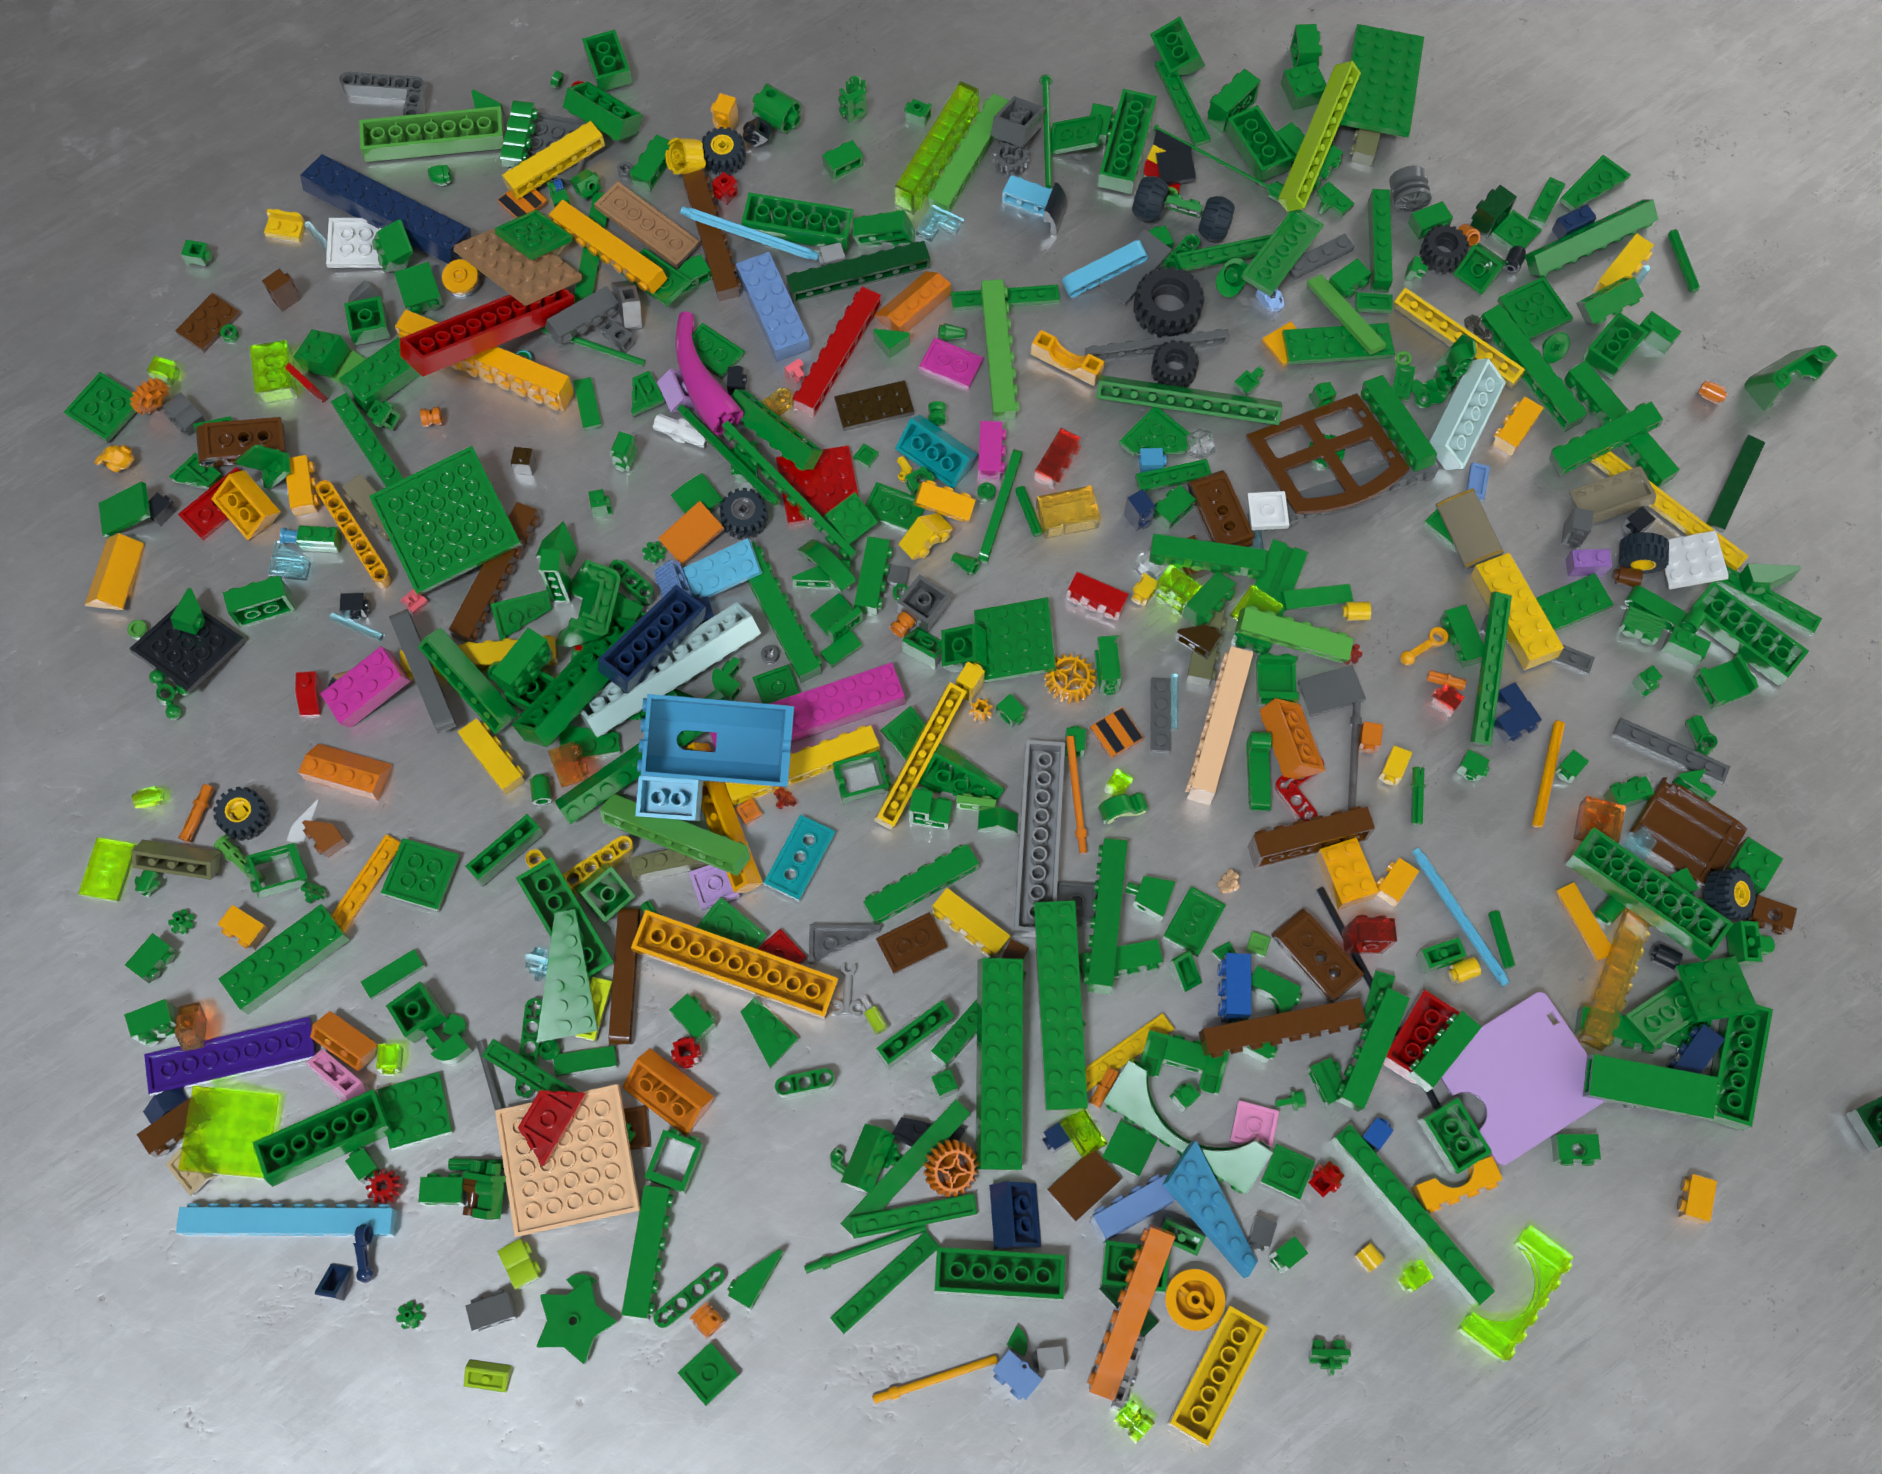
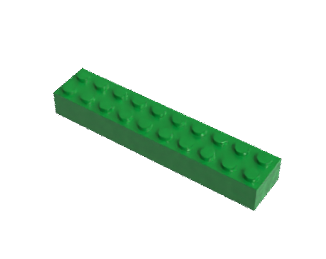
M1075 901L1034 902L1033 913L1045 1111L1087 1109Z
M981 958L977 962L976 1160L979 1165L976 1169L1022 1170L1023 959Z

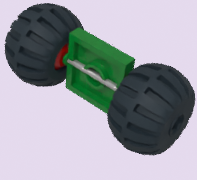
M1148 176L1141 179L1132 206V212L1137 218L1143 221L1157 220L1164 206L1171 211L1198 219L1201 218L1198 231L1207 240L1221 241L1226 238L1235 210L1234 204L1229 199L1223 196L1210 197L1206 202L1204 211H1202L1203 205H1200V202L1194 199L1187 201L1182 199V196L1173 194L1172 196L1168 195L1166 200L1168 185L1161 178Z

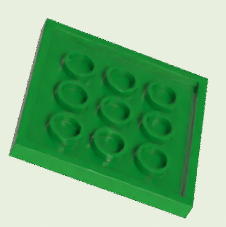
M1048 597L974 610L975 623L986 630L987 666L982 667L985 671L984 683L1057 671L1050 600Z

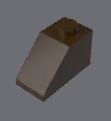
M1199 625L1178 629L1174 640L1208 659L1218 645L1222 634L1214 627Z

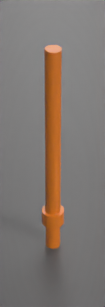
M1067 736L1066 742L1077 828L1075 830V837L1078 838L1079 854L1087 853V829H1084L1074 736Z

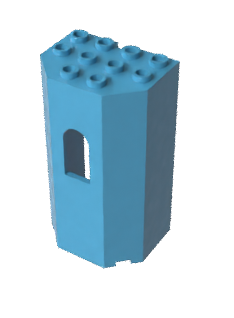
M647 694V698H643L642 711L646 712V718H641L640 731L644 732V739L639 741V752H643L642 759H638L637 772H641V776L788 787L794 706ZM685 730L717 733L716 751L683 750L677 744V736Z

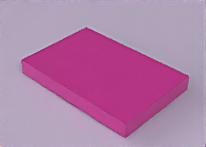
M934 337L919 365V369L969 390L984 361V357Z

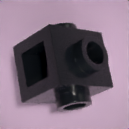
M758 116L745 123L742 139L750 145L757 147L769 140L771 125Z

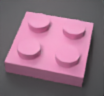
M1238 1101L1229 1142L1240 1145L1257 1137L1272 1147L1279 1111Z

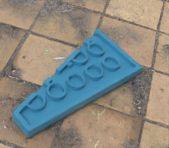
M1192 1141L1162 1185L1241 1277H1249L1258 1261L1197 1141Z

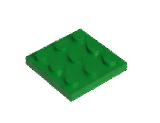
M538 210L531 211L495 227V234L530 260L572 242L573 236Z
M1545 276L1500 296L1497 300L1502 308L1507 310L1511 319L1519 325L1520 330L1530 341L1571 322L1573 316Z
M99 372L63 413L109 443L136 413L130 405L132 402L130 398L134 395L127 388Z
M402 838L381 894L439 912L460 855Z
M1736 956L1677 965L1675 967L1676 975L1696 1023L1757 1013V1004Z
M439 1072L378 1089L379 1097L393 1134L387 1136L390 1150L453 1133L442 1078Z

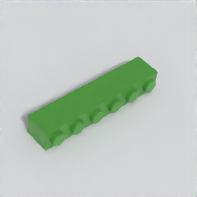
M1247 606L1240 610L1235 632L1339 663L1349 661L1354 638L1348 637L1346 633L1330 632L1329 628H1316L1309 622L1299 623L1294 621L1292 617L1284 616L1282 618L1276 616V613L1271 611H1258V608L1254 606Z

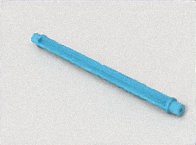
M682 206L680 214L692 220L809 260L817 261L819 253L814 252L813 249L691 207Z
M1419 847L1413 850L1412 854L1416 858L1415 861L1429 878L1456 921L1494 975L1496 981L1498 980L1502 987L1510 983L1506 977V972H1504L1468 917L1464 914L1462 908L1426 857V854L1422 853Z

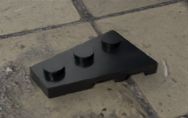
M901 1117L892 1134L895 1135L894 1139L911 1148L929 1129L932 1123ZM958 1128L948 1140L950 1142L953 1139L960 1141L966 1129Z

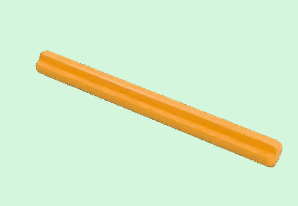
M1559 720L1554 722L1532 821V826L1535 828H1542L1544 826L1565 723Z

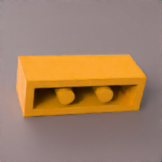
M1525 396L1521 402L1517 401L1512 408L1513 414H1508L1502 423L1505 426L1503 428L1499 427L1493 437L1496 439L1493 445L1512 456L1544 407Z
M307 455L289 458L291 473L286 477L291 511L295 517L318 513L317 505L320 502L318 495L315 494L317 482L315 477L313 478V472H315L313 461H310Z
M926 480L919 484L913 505L967 523L970 520L976 500L972 499V496L967 493L961 492V494H958L950 487L943 486L941 488L936 486L935 482Z

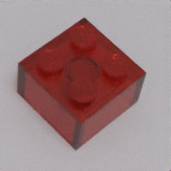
M1367 915L1356 916L1342 929L1344 952L1361 954L1385 953L1397 942L1395 918H1387L1385 915L1368 917Z

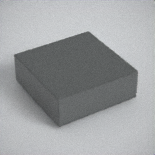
M890 564L887 584L897 585L902 583L906 585L909 568Z

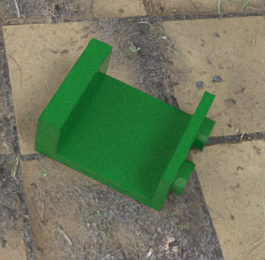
M1737 654L1731 661L1711 669H1707V667L1699 669L1693 676L1711 709L1752 694L1759 687L1756 677L1751 674L1748 664L1741 654Z

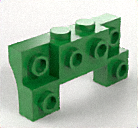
M1149 1030L1140 1063L1149 1068V1077L1156 1079L1159 1076L1162 1063L1201 1074L1197 1090L1217 1096L1220 1091L1229 1052H1224L1222 1057L1211 1058V1055L1204 1056L1201 1041L1193 1040L1191 1042L1185 1040V1037L1174 1034L1169 1036Z

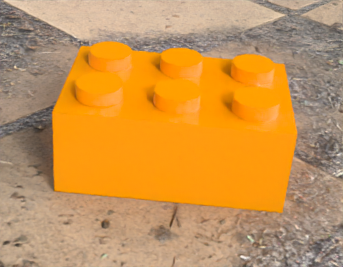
M1357 837L1319 849L1315 857L1337 910L1374 899L1379 893L1378 887Z

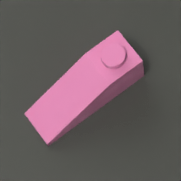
M324 1049L320 1050L306 1062L342 1102L366 1092L363 1083Z

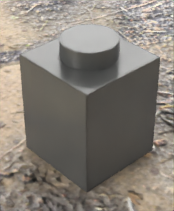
M1256 1216L1253 1219L1247 1240L1248 1244H1251V1248L1262 1252L1264 1249L1268 1250L1271 1246L1277 1223Z

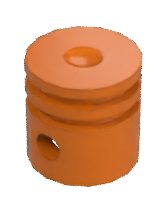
M709 1302L703 1304L689 1318L690 1321H694L693 1324L697 1325L696 1328L706 1339L712 1336L725 1323L721 1315L716 1310H713L714 1307L709 1306Z

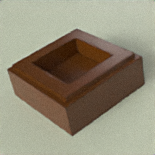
M1011 939L1002 958L1024 960L1029 947Z

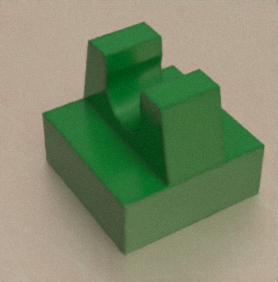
M1415 255L1409 262L1404 279L1411 281L1413 278L1421 279L1423 274H1426L1428 266L1421 263V257Z

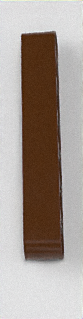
M622 908L618 911L608 1036L609 1045H631L638 953L632 951L631 946L640 926V908Z

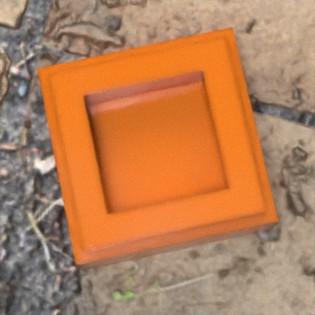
M752 798L735 808L745 825L763 816Z

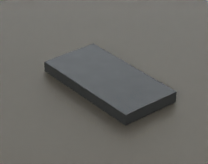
M1146 229L1134 241H1141L1148 259L1099 285L1125 306L1134 297L1137 285L1142 281V277L1145 274L1149 275V272L1154 269L1157 270L1172 252L1171 248Z

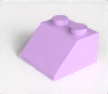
M669 369L657 381V384L670 412L680 413L677 409L681 404H684L691 411L694 410L695 407L689 397L680 370Z

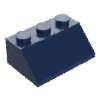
M1006 1181L989 1185L994 1249L1040 1248L1041 1237L1036 1183Z

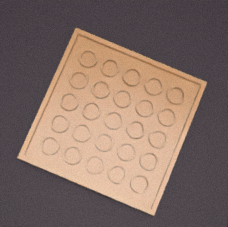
M619 1084L583 1091V1093L587 1094L545 1166L539 1164L538 1158L518 1129L532 1103L495 1110L515 1237L640 1211Z

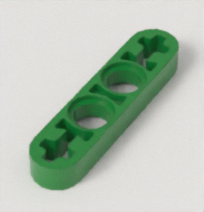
M711 1267L655 1312V1324L662 1329L674 1324L723 1284L725 1280L723 1270L719 1267ZM713 1271L715 1273L720 1272V1280L718 1282L715 1280L710 1282L709 1285L712 1288L708 1290L707 1285L701 1280L705 1278L708 1281L712 1278L711 1273ZM698 1284L704 1287V1293L700 1297H696L692 1293L693 1287ZM679 1298H683L687 1302L686 1308L682 1311L675 1308V1302ZM671 1305L672 1310L678 1315L674 1317L671 1314L667 1317L668 1322L666 1324L664 1322L659 1323V1315L661 1313L664 1315L669 1313L670 1310L667 1307Z

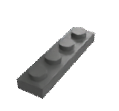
M1343 234L1303 254L1289 274L1293 280H1296L1352 252L1355 246L1347 235Z
M1151 678L1150 753H1170L1171 678Z

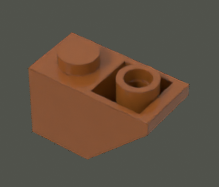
M309 820L302 822L305 826L303 832L309 840L314 839L316 844L313 846L320 855L324 853L329 858L348 845L339 830L332 823Z

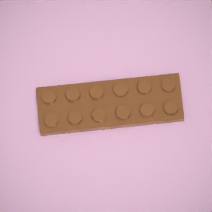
M618 181L594 204L595 209L675 268H678L700 246L699 240Z

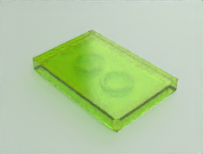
M96 838L78 895L119 903L132 865V850L136 845Z

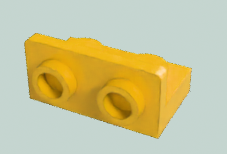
M267 209L266 213L269 218L264 230L266 237L295 242L301 241L306 226L301 214L285 212L280 209Z

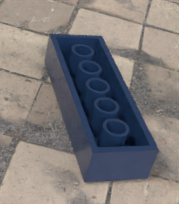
M675 585L598 659V671L628 694L705 619L706 607L678 585Z

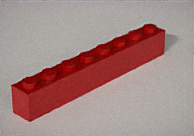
M863 286L859 292L854 294L853 302L850 306L846 307L843 319L837 322L836 330L833 334L829 335L826 347L820 350L819 358L816 362L812 363L809 375L803 378L801 388L794 393L792 398L794 409L812 417L816 415L873 320L874 315L882 305L881 294Z

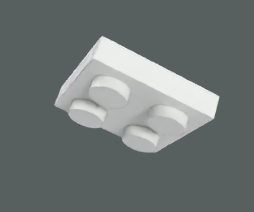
M1285 491L1247 493L1249 521L1252 530L1289 528Z

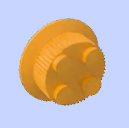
M1189 1269L1180 1272L1170 1281L1166 1289L1165 1304L1170 1317L1180 1327L1190 1331H1203L1214 1326L1221 1318L1225 1309V1294L1221 1284L1213 1275L1200 1269Z

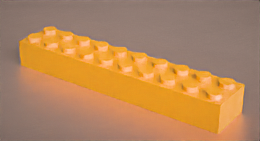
M405 309L395 325V329L399 338H402L438 322ZM497 346L451 365L456 370H463L473 377L483 378L487 383H495L504 390H512L521 397H529L534 402L546 404L556 411L565 412L574 396L569 376Z
M645 910L631 946L632 951L821 1019H825L838 983L837 977Z

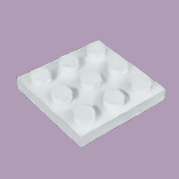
M329 218L327 268H382L378 262L377 251L372 246V240L376 232L381 228L378 229L368 224L363 218Z
M1716 530L1668 539L1669 564L1664 569L1669 590L1728 579V571Z

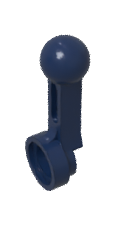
M369 1223L361 1224L356 1228V1243H353L358 1266L356 1277L360 1283L364 1284L369 1283L374 1277V1271L370 1267L367 1245L372 1243L374 1236L373 1227Z

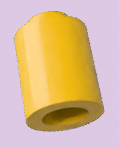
M1369 601L1346 602L1345 606H1342L1341 609L1342 617H1345L1346 621L1370 620L1371 604Z
M1472 956L1450 965L1448 975L1452 982L1455 981L1457 984L1480 976L1481 968L1476 958Z

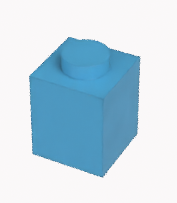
M1162 448L1140 449L1138 457L1140 473L1161 469L1163 466H1166L1167 458L1166 455H1163Z

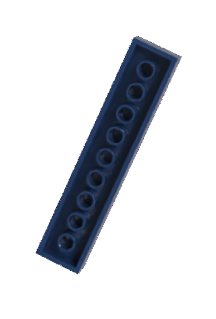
M323 154L300 174L303 191L356 218L365 219L368 224L378 229H382L396 220H401L412 246L447 264L460 257L454 252V245L471 238V229Z

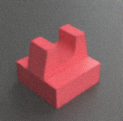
M800 358L784 368L785 377L787 379L793 377L797 383L801 382L804 376L802 372L804 363Z
M414 588L400 600L413 615L428 604L427 599L423 595L418 596Z

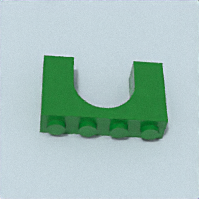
M1256 966L1251 976V991L1270 1000L1275 1007L1276 1014L1290 1012L1294 1004H1299L1302 994L1299 993L1302 988L1301 986ZM1270 1043L1263 1044V1048L1251 1051L1250 1047L1243 1048V1052L1267 1063L1269 1058L1274 1059L1278 1048L1275 1046L1270 1047Z

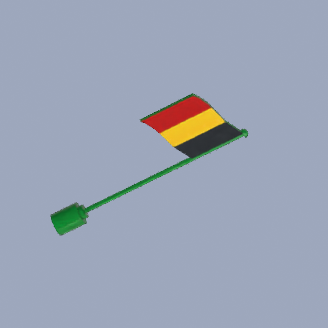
M1159 125L1154 126L1156 133L1153 146L1145 162L1144 177H1159L1156 153L1191 148V151L1193 149L1267 188V193H1269L1268 197L1280 203L1278 199L1284 187L1282 183L1276 181L1268 185L1159 128ZM1181 184L1168 185V187L1175 188L1179 195Z

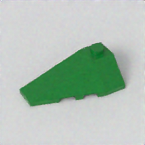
M941 743L938 744L918 782L934 792L941 793L943 791L952 793L953 796L971 794L973 797L978 798L990 796L996 802L1005 788L956 751Z

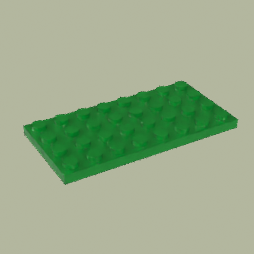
M1357 24L1350 61L1354 62L1361 74L1339 125L1409 138L1424 36Z

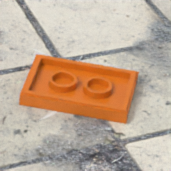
M699 501L658 539L677 561L684 566L725 528Z

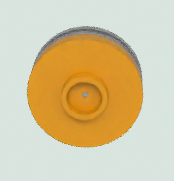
M454 260L446 265L442 272V282L453 297L460 299L473 296L480 288L481 277L477 269L466 260Z

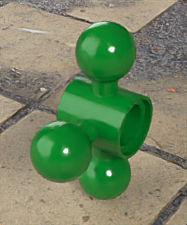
M153 670L149 674V680L158 687L156 690V700L159 704L167 706L165 710L167 718L176 720L181 716L182 711L179 706L173 704L175 695L178 693L188 695L190 693L178 685L173 688L169 684H164L165 676L160 671ZM167 691L171 696L165 699L160 696V693Z

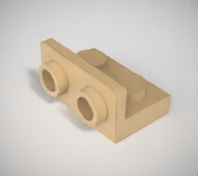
M194 1144L180 1147L165 1164L190 1196L195 1195L208 1180L218 1176L213 1165L206 1160L201 1150Z

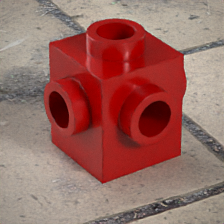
M723 172L712 182L714 196L726 205L739 194L737 180L732 175H727Z
M684 1037L678 1039L677 1042H673L674 1050H671L673 1062H677L679 1067L687 1069L694 1067L695 1063H699L698 1056H702L700 1044H696L693 1038ZM685 1052L691 1053V1055L684 1056Z
M1329 1161L1324 1166L1320 1163L1312 1171L1314 1176L1308 1183L1324 1198L1330 1191L1334 1194L1342 1186L1340 1181L1345 1175L1338 1166Z

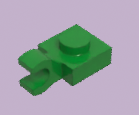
M1258 366L1252 373L1246 370L1234 381L1233 385L1245 396H1248L1259 386V380L1264 376L1263 372L1265 369Z

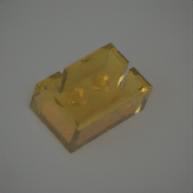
M1092 485L1037 496L1036 509L1044 539L1061 536L1062 524H1065L1064 535L1099 528L1101 517L1097 503L1095 504L1096 499Z

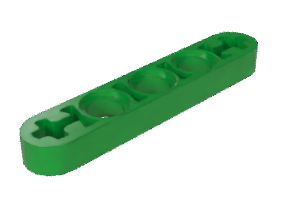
M531 998L525 1004L519 1055L538 1066L539 1047L541 1045V1042L536 1043L538 1029L535 1033H529L527 1026L530 1023H536L539 1028L542 1001L538 998ZM534 1003H537L540 1007L535 1012V1016L539 1017V1020L535 1018L528 1019L529 1016L533 1017V1011L530 1007H533ZM528 1043L535 1044L536 1048L533 1053L528 1054L525 1052L524 1048ZM516 1078V1094L522 1099L531 1098L535 1090L529 1087L530 1090L523 1094L520 1088H523L525 1083Z

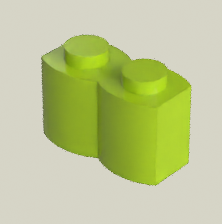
M520 1238L497 1250L515 1290H519L540 1279L539 1273L542 1271L537 1260L532 1261L530 1257L532 1249L528 1241L523 1242Z

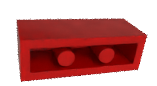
M1076 572L1067 590L1066 598L1074 604L1086 606L1090 611H1098L1109 619L1118 620L1127 603L1129 594Z

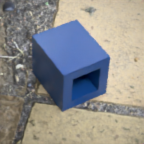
M1376 1117L1361 1137L1377 1153L1394 1130L1390 1127L1391 1124L1388 1121Z

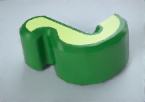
M1136 792L1131 796L1120 794L1110 797L1099 805L1098 810L1103 824L1109 825L1119 817L1143 815L1147 813L1149 808L1144 794Z

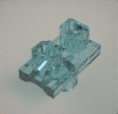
M535 947L531 953H526L524 960H526L525 969H528L529 973L535 974V981L540 982L542 977L546 978L548 958H544L545 953L542 949Z

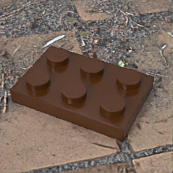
M211 293L175 332L205 353L221 336V328L227 324L232 325L241 316V313L214 293Z

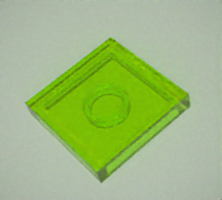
M1251 584L1229 616L1238 621L1240 610L1247 606L1257 607L1258 611L1262 612L1271 611L1276 613L1277 616L1283 605Z
M1085 1109L1059 1122L1082 1158L1104 1148L1108 1144Z

